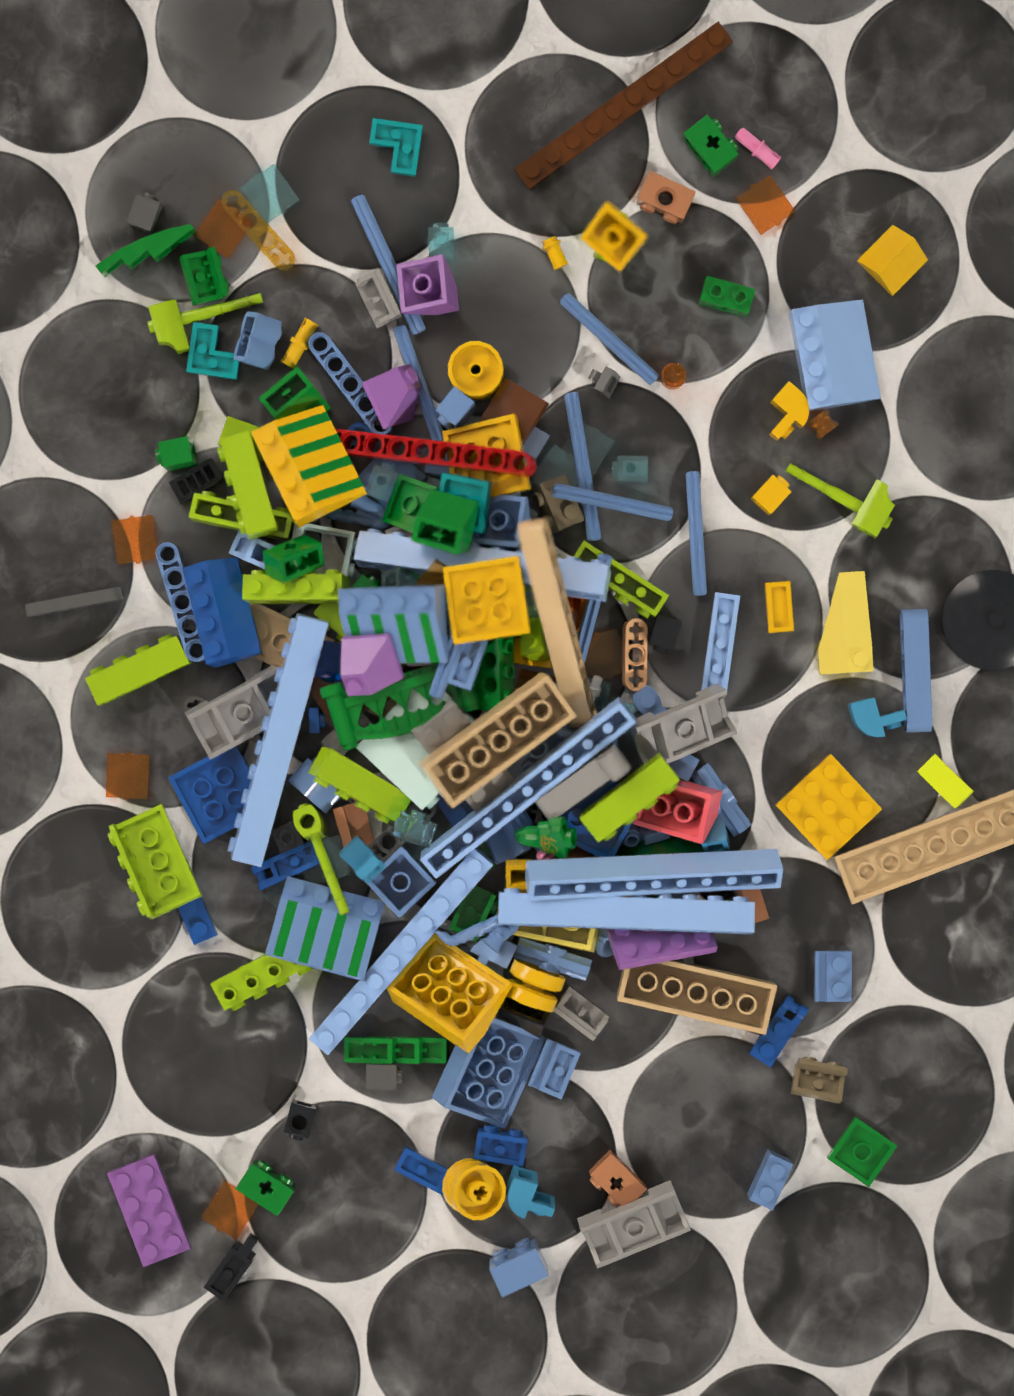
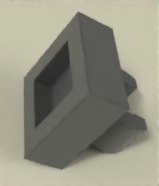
M605 366L602 373L592 369L588 378L596 384L594 389L600 395L610 399L621 376L615 370Z

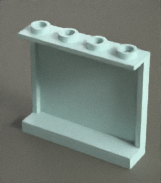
M412 688L407 704L408 711L414 713L418 708L426 709L428 701ZM445 692L442 699L432 696L431 701L433 704L439 705L442 701L447 702L450 699L452 700V698ZM397 704L384 719L391 720L394 716L401 717L404 714L403 707ZM460 709L470 724L475 721L468 713H465L464 709ZM413 733L386 739L362 740L358 747H356L421 810L425 807L430 810L440 799L437 796L439 792L418 764L429 754Z

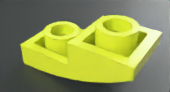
M936 754L917 771L955 809L974 792Z

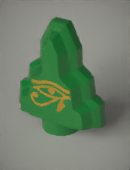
M552 817L549 821H541L536 826H525L514 832L515 840L520 844L539 847L544 853L555 854L557 858L562 859L570 858L571 849L575 848L577 842L576 829L568 827L565 817Z

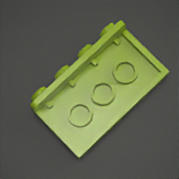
M163 804L117 825H109L110 833H108V838L112 846H117L120 855L117 856L119 864L123 870L127 869L130 876L127 879L131 891L133 893L136 892L140 901L137 902V906L143 916L146 915L148 918L154 919L202 897V893Z

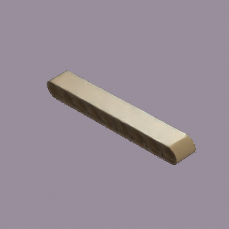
M545 518L519 522L518 535L558 689L576 715L574 719L568 722V726L570 729L580 728L594 717L597 712L549 524Z

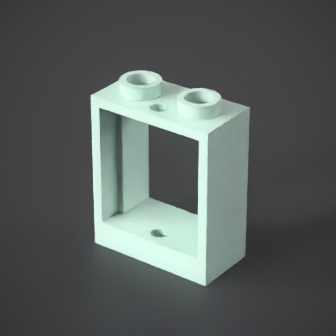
M296 523L294 524L292 539L304 535L306 531L348 538L341 574L348 578H353L355 563H351L352 554L355 553L358 539L355 532L309 523L299 528ZM314 570L316 574H325L323 571Z

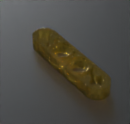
M236 190L225 192L221 199L224 210L276 268L282 271L291 269L295 264L293 251L241 193ZM229 196L232 198L239 197L237 203L242 209L245 205L248 207V209L241 212L238 218L235 217V214L239 213L234 206L230 208L226 206L229 203L227 200ZM253 214L256 216L257 224L255 227L247 228L243 225L245 215ZM270 233L273 235L274 243L272 246L264 247L260 244L262 234ZM278 243H281L283 246L278 248L283 255L290 254L288 258L290 263L288 265L285 263L279 265V256L275 252L272 256L268 253L273 251L278 246Z

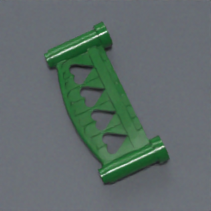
M439 663L404 673L403 679L372 695L348 696L343 682L319 689L322 699H326L340 747H343V750L346 751L358 747L357 742L359 740L386 739L412 733V729L426 724L443 709L446 702L442 701L439 705L433 704L429 691ZM449 683L447 684L446 688L453 695L452 701L459 709L464 708L465 713L480 709V700L475 684L472 691ZM412 688L428 701L426 709L418 708L414 713L408 711L407 704ZM388 696L403 707L404 714L401 717L394 716L391 720L383 718V711ZM363 703L379 716L380 720L377 724H369L366 728L359 726L358 721Z

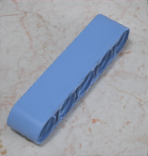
M322 332L313 334L309 339V348L312 354L371 432L390 435L393 427L387 428L384 432L375 430L374 425L379 419L374 408L368 412L360 410V402L364 399H369L362 385L363 381L330 337ZM319 339L327 341V348L323 351H316L314 349V344ZM334 359H339L343 362L342 368L339 371H331L329 369L330 362ZM349 379H354L358 382L357 389L352 392L344 389L345 382Z
M165 542L157 547L156 558L183 649L190 661L203 662L205 660L204 654L199 658H195L191 653L193 645L201 644L197 626L196 630L191 634L184 630L185 622L191 619L195 621L182 569L185 567L183 556L178 546ZM168 547H172L175 551V556L172 560L165 561L162 555L163 551ZM175 571H179L182 575V581L178 585H172L170 582V575ZM185 595L189 599V606L181 610L177 606V600L180 596Z
M901 609L900 639L903 710H905L907 720L904 721V729L906 733L931 732L932 699L927 609Z

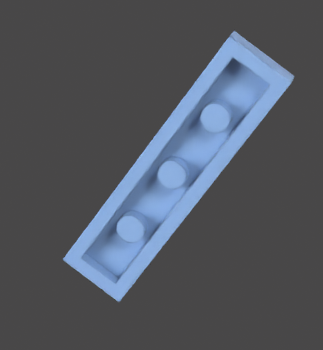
M714 593L701 690L717 683L727 690L740 602L739 595Z

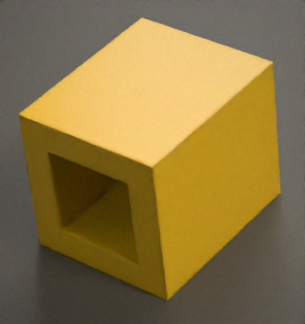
M772 475L750 499L769 516L792 491L788 489L790 484L779 475L776 478Z

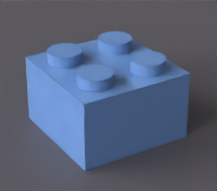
M404 845L384 862L386 867L368 884L399 918L437 883L436 879Z
M529 1238L522 1239L515 1243L516 1247L508 1251L506 1248H503L492 1254L493 1257L490 1258L489 1270L501 1297L548 1277V1265L536 1238L529 1240Z

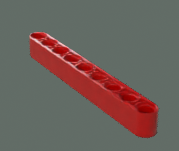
M335 429L348 456L519 477H529L534 474L537 468L535 458L520 450ZM357 438L358 444L351 450V441ZM381 441V449L375 452L374 445L376 442ZM401 444H405V452L398 455V447ZM428 446L430 450L429 455L422 458L421 452ZM453 449V458L446 461L445 455L447 451ZM477 452V461L470 464L469 458L471 454ZM502 455V463L500 466L495 467L494 459L496 456ZM523 458H526V467L522 470H519V461Z

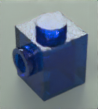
M323 641L315 677H320L324 682H340L341 644Z

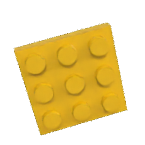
M516 414L442 431L444 442L524 452ZM453 449L446 453L448 461L453 458ZM477 452L471 454L469 458L470 464L477 461ZM498 455L494 459V466L498 467L502 463V455ZM525 458L519 461V470H522L526 467ZM449 468L452 474L491 481L490 499L499 495H509L531 489L529 477Z
M520 556L443 568L454 645L531 633Z
M829 754L775 804L826 860L832 857L882 810L832 754Z

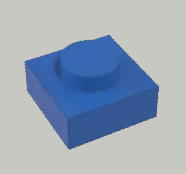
M309 708V733H321V728L326 726L325 714L321 713L320 708Z

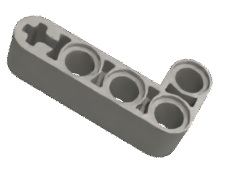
M614 742L610 743L536 800L535 803L548 821L552 817H559L608 780L615 781L626 774L631 768L630 763Z

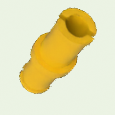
M305 317L295 337H291V344L281 362L294 369L304 350H308L309 339L319 325Z

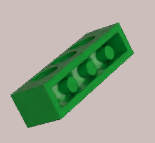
M513 636L488 640L475 680V688L480 700V709L477 710L489 711L515 692V645Z

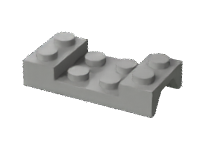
M274 664L253 675L252 679L209 702L206 700L184 712L210 760L263 732L261 730L264 716H269L271 709L270 706H267L271 691H276L278 682L274 681L277 670Z
M717 683L696 692V698L656 715L649 712L635 718L636 723L630 727L640 766L659 752L669 764L736 735L737 730L728 717L724 702L727 690Z
M450 699L437 715L426 724L415 727L411 732L428 754H431L470 725V723L458 706ZM505 769L465 800L476 812L515 781V779Z
M671 1180L647 1189L648 1196L603 1214L601 1209L577 1218L580 1230L584 1234L597 1269L691 1231Z

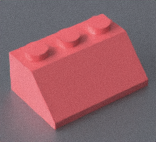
M680 779L675 790L667 795L665 793L656 798L658 802L648 810L643 808L637 813V818L633 821L634 825L703 844L718 816L722 791Z

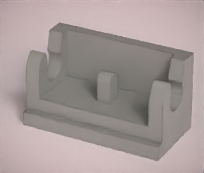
M379 268L357 279L355 285L377 329L402 317Z
M570 986L557 1001L554 1008L555 1013L592 1041L596 1039L609 1019L607 1014Z

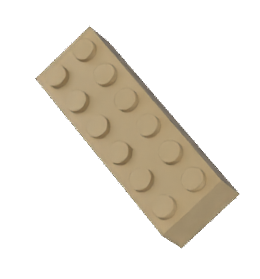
M540 672L418 762V764L446 804L454 808L574 719L576 715L550 677Z
M671 960L623 969L616 998L617 1001L766 1035L777 985L767 980L680 960Z

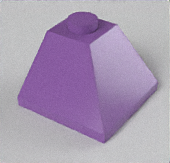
M441 254L396 264L402 314L440 315L459 311L457 285L445 255Z
M411 364L396 367L362 383L383 429L408 423L414 419L421 385L418 381V375Z
M390 633L345 636L342 638L341 677L348 696L372 695L403 679L404 674Z

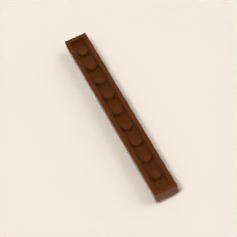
M716 22L514 169L528 190H531L732 45L733 40L720 22Z

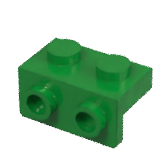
M215 246L209 247L205 251L184 254L179 257L192 306L220 301L228 295V282L223 277L221 270L222 260L219 253L216 252Z
M475 885L460 902L449 929L459 933L481 921H485L488 914L494 915L498 906V901L495 900L497 894ZM477 936L474 937V939H472V941H475V942H476L477 939H478V937H477Z

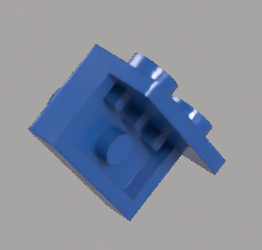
M484 1125V1128L478 1127L474 1159L523 1167L528 1135H523L524 1131L518 1129H509V1132L499 1131V1127L494 1125Z

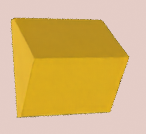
M607 201L580 239L620 272L646 242L648 235Z
M894 225L857 260L891 296L928 261L915 238Z

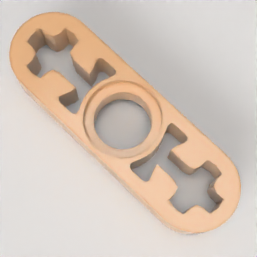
M633 618L627 620L622 628V684L629 691H639L647 683V625L643 620ZM634 623H636V627H640V632L636 633V641L641 640V644H629V640H634V633L629 631V628L633 627ZM634 647L641 652V657L637 662H632L628 656L630 649ZM628 665H641V670L635 669V676L640 678V683H636L635 687L633 683L629 682V677L634 676V669H628Z

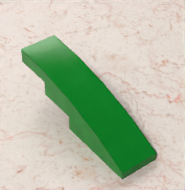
M191 224L157 232L117 250L95 266L106 277L123 263L132 270L150 255L156 262H159L194 235L196 231Z
M344 1037V1062L447 1064L449 1060V1040L445 1037Z

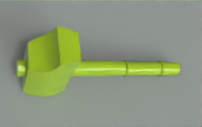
M261 293L180 313L175 299L149 306L152 320L147 321L150 334L156 333L159 345L170 346L178 354H182L190 349L183 325L208 319L219 314L223 315V313L245 307L250 308L252 305L263 303Z
M792 463L789 464L785 471L796 477L797 480L800 479L838 503L855 511L857 515L851 525L875 539L882 527L887 529L893 520L889 515L895 505L888 497V485L880 480L875 481L863 502Z
M308 803L301 804L293 812L295 827L305 839L312 842L324 872V877H326L335 900L334 903H336L340 916L350 912L345 901L346 897L342 893L335 871L322 842V838L327 837V824L319 811L312 805H308Z

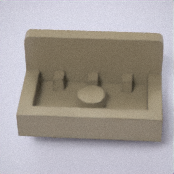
M565 474L543 482L531 489L532 501L539 508L542 519H547L551 535L585 520L577 502L552 496L554 484L560 483L570 486Z
M813 1057L799 1058L794 1065L791 1094L840 1104L848 1068L842 1067V1064L838 1062L823 1063L818 1062Z

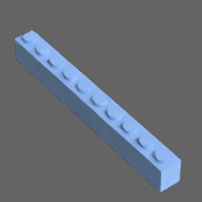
M377 529L359 530L354 554V561L358 567L444 579V567L520 556L524 588L527 591H533L522 549H517L515 552L506 551L505 548L500 546H491L489 549L482 548L481 545L471 542L470 551L454 554L412 542V538L407 537L403 533L392 532V535L382 534V531ZM567 556L565 559L557 558L567 596L606 602L611 576L609 565L600 560L582 562L581 559Z
M300 613L296 614V618L290 619L287 631L291 633L289 643L284 642L281 652L284 662L282 667H277L274 681L278 682L276 691H271L267 706L271 707L269 716H264L261 730L264 731L262 741L257 740L254 755H258L256 764H251L247 779L251 780L249 789L244 788L241 798L244 808L242 813H237L234 827L238 828L236 837H231L228 845V852H231V859L234 861L258 867L262 866L328 627L326 620Z
M620 697L615 699L518 775L515 781L476 812L472 811L421 851V862L435 878H438L636 723L634 714Z
M478 847L467 854L366 971L364 981L358 980L313 1032L309 1040L329 1055L493 866L494 861Z
M777 849L526 861L525 883L529 900L781 888L783 866Z
M504 888V893L499 892L498 925L727 934L754 933L755 902H748V897H733V901H723V896H708V900H698L697 895H682V899H672V894H657V898H647V895H632L631 897L609 896L529 900L528 893H519L520 889Z

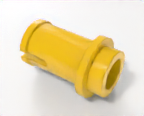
M554 236L542 242L544 245L542 249L546 250L553 270L560 269L569 264L561 249V240Z

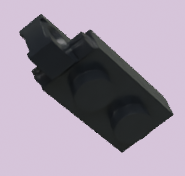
M250 1233L243 1244L237 1241L203 1288L224 1302L253 1262L256 1253L252 1249L259 1238Z

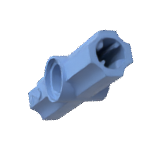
M706 763L692 773L691 777L696 784L722 791L718 814L722 817L725 826L733 837L751 826L748 818L737 805L738 801L727 785L721 782L709 763Z
M523 937L519 938L518 946L514 953V958L538 965L540 969L555 974L563 973L586 981L592 963L591 959L567 952L562 947L549 943L542 944Z

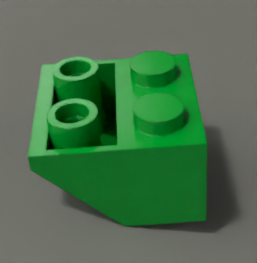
M298 366L258 398L276 420L321 405L324 406L326 412L332 409Z
M431 489L416 516L411 541L454 554L470 551L480 501Z

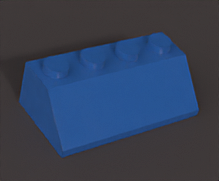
M239 558L206 560L182 568L206 665L218 668L263 654L251 605L242 600L243 574Z

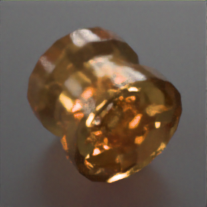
M670 363L663 368L660 380L665 388L676 390L684 384L687 373L682 365Z
M828 408L807 423L810 428L815 429L818 439H821L839 425L836 420L830 417Z

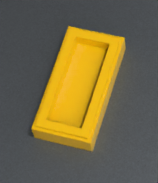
M791 582L765 583L768 633L794 631Z

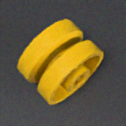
M469 341L460 345L451 354L448 362V376L452 386H455L471 400L484 401L494 396L504 380V366L499 353L491 345L481 341ZM477 367L481 368L478 374H473L471 371L472 368L475 370Z
M514 959L510 973L522 981L508 980L512 983V987L507 997L531 1008L553 1012L558 1000L553 994L545 991V989L553 992L561 991L565 977L540 969L538 965Z
M464 1158L455 1162L447 1170L443 1179L442 1192L449 1206L461 1215L471 1220H485L493 1216L501 1208L505 1200L506 1186L503 1177L496 1169L478 1159Z

